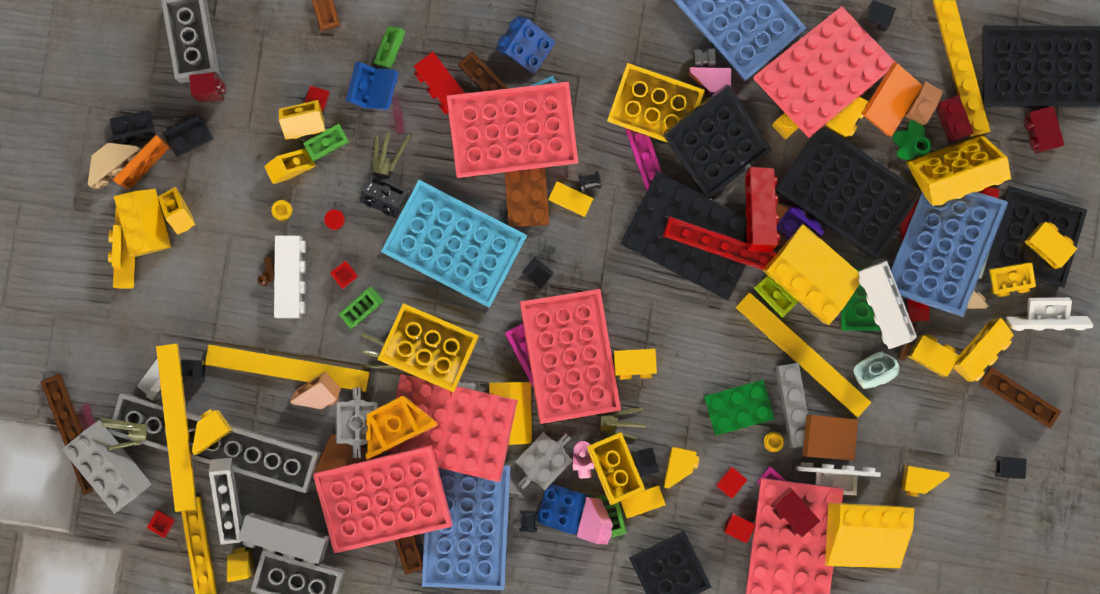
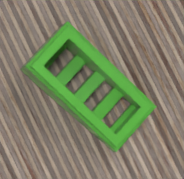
M369 287L338 315L352 330L377 309L384 300L372 287ZM367 295H368V296L370 297V299L375 303L374 305H373L372 302L366 297ZM361 300L368 306V310L361 304ZM355 305L362 312V315L354 309ZM348 311H350L354 315V317L357 319L356 321H354L348 315Z
M606 494L597 496L602 502L609 501ZM619 502L604 506L606 510L616 508V512L608 513L610 518L618 516L619 520L611 521L612 526L620 525L621 527L611 530V538L627 534Z

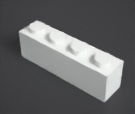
M275 236L274 318L302 319V314H305V302H302V294H305L306 284L305 281H302V273L306 272V262L302 260L303 253H306V241H303L301 236Z
M887 261L859 271V282L865 288L867 293L866 300L873 308L875 313L874 320L881 328V337L884 344H887L888 349L912 342L917 338Z

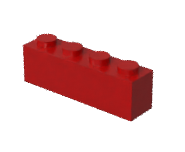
M431 52L414 65L416 71L414 75L420 83L425 82L428 86L426 91L432 99L437 98L441 104L438 106L446 115L449 114L446 96L465 94V92L435 53Z
M750 167L745 174L748 251L772 252L780 242V235L777 233L779 215L776 214L778 196L775 195L777 176H774V168Z

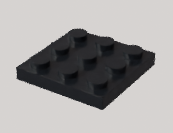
M684 530L629 557L646 594H699L711 588V584Z

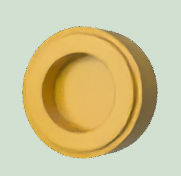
M278 200L272 205L271 212L277 220L285 221L292 216L293 209L287 201Z

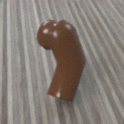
M273 256L263 259L266 270L257 278V282L261 286H268L275 279V261Z

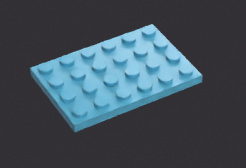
M418 180L381 252L490 308L527 235Z

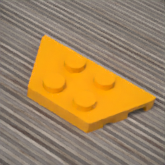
M401 396L367 414L368 430L366 432V440H368V453H366V459L370 460L438 426V423L407 397Z

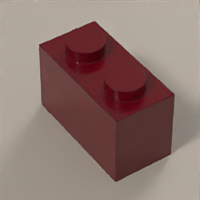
M214 72L189 75L191 96L199 102L224 100L223 94H226L225 82H222L221 78Z
M960 95L938 103L936 111L949 144L974 133Z
M1054 106L1024 115V127L1029 131V144L1035 154L1054 150L1065 145Z
M791 487L772 502V505L775 507L772 511L780 520L784 518L789 523L786 527L794 536L798 533L802 538L820 522L818 517Z

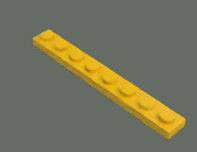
M932 0L957 95H960L974 132L968 137L989 133L990 128L956 0Z

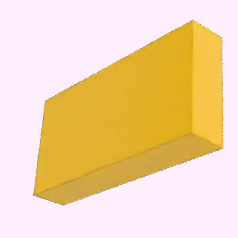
M557 181L548 200L585 217L594 198Z
M659 485L621 501L626 518L666 505Z

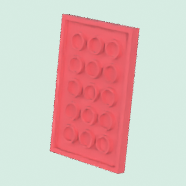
M841 6L757 73L753 79L810 138L882 79L891 65L896 62Z
M569 82L446 96L456 178L578 163Z
M590 290L519 302L540 424L621 410L601 290Z
M400 374L395 399L401 396L407 397L438 423V426L388 450V455L432 445L437 467L501 482L518 400L458 386L453 393L421 378Z
M432 445L313 474L334 553L444 529L453 525Z
M760 478L754 523L756 526L753 531L745 594H830L833 566H825L828 503H842L843 488ZM789 487L793 489L820 520L802 538L798 533L794 536L786 527L789 523L784 518L780 520L772 511L775 509L772 502Z

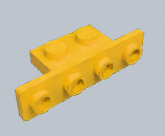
M116 207L115 225H113V230H109V242H112V250L108 251V263H112L113 287L133 289L135 257L131 258L129 255Z

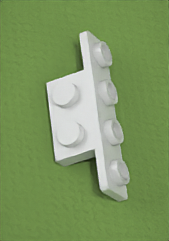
M1028 298L1026 317H1006L1009 327L1016 331L1024 329L1042 331L1044 329L1065 330V328H1074L1076 330H1085L1086 328H1093V323L1088 316H1070L1072 304L1070 298Z
M801 462V466H795L797 471L815 472V485L843 488V495H857L858 475L880 477L881 475L880 472H875V468L863 467V471L854 470L855 466L842 465V469H834V465L821 464V468L813 467V463Z

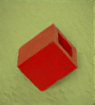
M729 466L714 485L733 499L747 482V479L732 466Z
M731 513L723 532L747 543L756 525Z

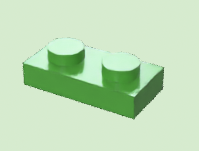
M388 26L373 63L377 66L391 69L406 31L401 28Z
M337 124L303 144L312 160L316 161L346 145L349 141L340 124Z

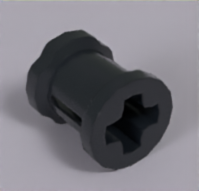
M595 171V174L586 176L578 175L582 193L588 189H602L598 171Z
M520 510L522 522L519 531L537 532L535 526L538 511Z

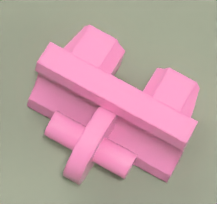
M580 441L574 446L573 470H578L579 478H590L591 469H594V464L587 449V446L590 444L586 441Z

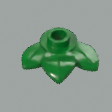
M910 120L907 131H896L892 135L894 143L900 147L896 156L903 160H911L915 156H925L931 150V142L925 137V128L917 121ZM918 143L923 144V150L917 148Z

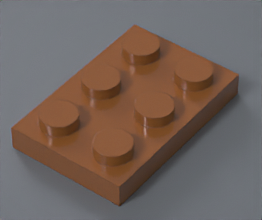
M545 167L505 172L509 226L521 228L550 225Z

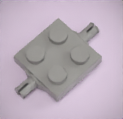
M352 388L353 400L335 403L336 444L346 443L353 445L352 458H361V445L368 443V440H366V432L368 430L367 414L378 409V402L361 400V388Z
M543 432L516 460V463L526 474L517 484L524 489L533 481L546 490L573 462V459L566 454L563 448L571 438L565 433L557 442Z

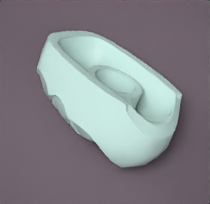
M881 351L857 364L854 368V375L863 389L872 388L894 379L898 375L900 367L894 357Z

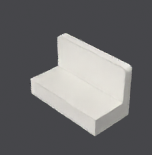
M156 359L138 384V388L147 394L146 397L152 401H158L162 395L158 359Z

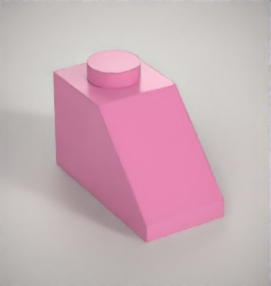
M690 67L689 76L701 89L705 90L704 92L708 96H712L726 84L731 87V68Z
M586 497L577 537L595 544H608L612 535L611 529L613 524L600 498Z

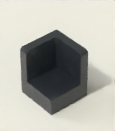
M873 0L869 4L866 20L879 24L878 29L886 31L891 24L896 8Z
M534 257L522 271V274L536 286L542 288L554 272Z
M182 359V380L205 381V361Z
M653 448L633 452L639 476L659 472Z
M996 456L995 477L1025 479L1027 459Z

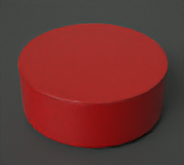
M336 209L328 211L324 217L325 225L331 230L341 229L345 224L344 214Z

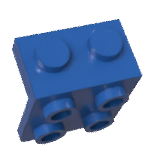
M517 16L510 22L509 29L505 35L501 36L498 40L495 50L500 54L510 56L530 73H536L553 48L555 40L528 18Z
M355 62L345 101L362 108L388 110L392 103L398 71L394 69H376L364 63Z
M551 484L545 490L537 522L569 534L577 535L586 497L593 496Z

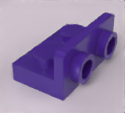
M793 207L789 208L779 220L777 231L788 240L802 224L807 226L818 237L824 233L821 229L822 226L815 220L810 221L807 219L805 212L798 207L795 209Z

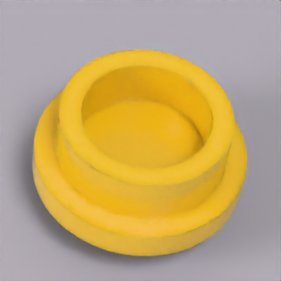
M769 432L764 437L763 443L768 451L778 452L784 446V438L778 432Z

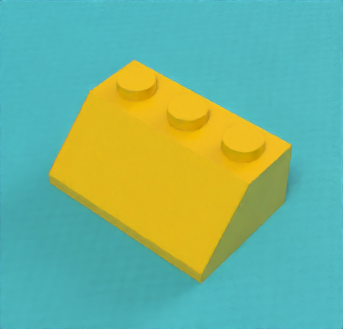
M156 189L133 191L114 196L131 258L172 248Z
M1001 318L989 320L959 354L960 356L953 369L968 382L978 381L985 374L983 370L987 365L991 366L998 359L997 354L1001 350L1007 349L1012 343L1010 339L1014 335L1004 320Z
M489 383V394L518 400L508 445L532 444L531 383Z
M622 432L587 446L610 505L645 490Z

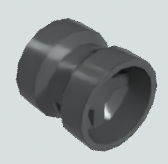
M694 49V67L702 68L704 65L707 68H715V49H707L704 53L700 49Z

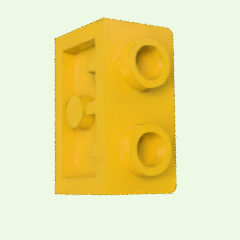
M1031 262L989 269L992 285L990 291L993 294H997V297L1008 296L1011 291H1017L1018 293L1029 292L1030 288L1036 287Z

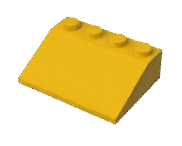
M627 63L607 121L667 142L662 133L699 106L705 90Z
M983 135L906 161L923 195L933 206L942 205L946 201L962 198L966 194L982 191L986 187L999 185L1011 179L1007 156Z
M804 224L796 230L762 270L823 324L827 325L841 312L860 284L858 271Z
M403 303L378 360L454 393L476 347L479 335Z
M828 503L825 566L900 568L913 531L914 508L891 505Z

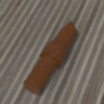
M912 324L914 331L916 332L917 324ZM913 341L901 346L897 359L905 361Z

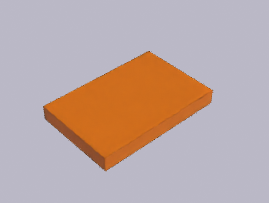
M893 63L862 112V115L884 134L892 137L923 85L898 63Z
M155 135L117 174L113 181L130 190L168 151L170 145Z

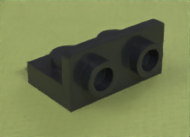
M150 110L110 119L113 133L111 140L115 143L127 145L131 143L130 140L138 139V141H145L151 139L150 136L156 135Z
M195 114L185 118V122L179 125H170L166 128L167 131L163 132L176 157H180L214 140L203 117L200 115L196 116Z
M372 173L362 190L360 201L367 207L381 211L386 216L397 218L409 190Z

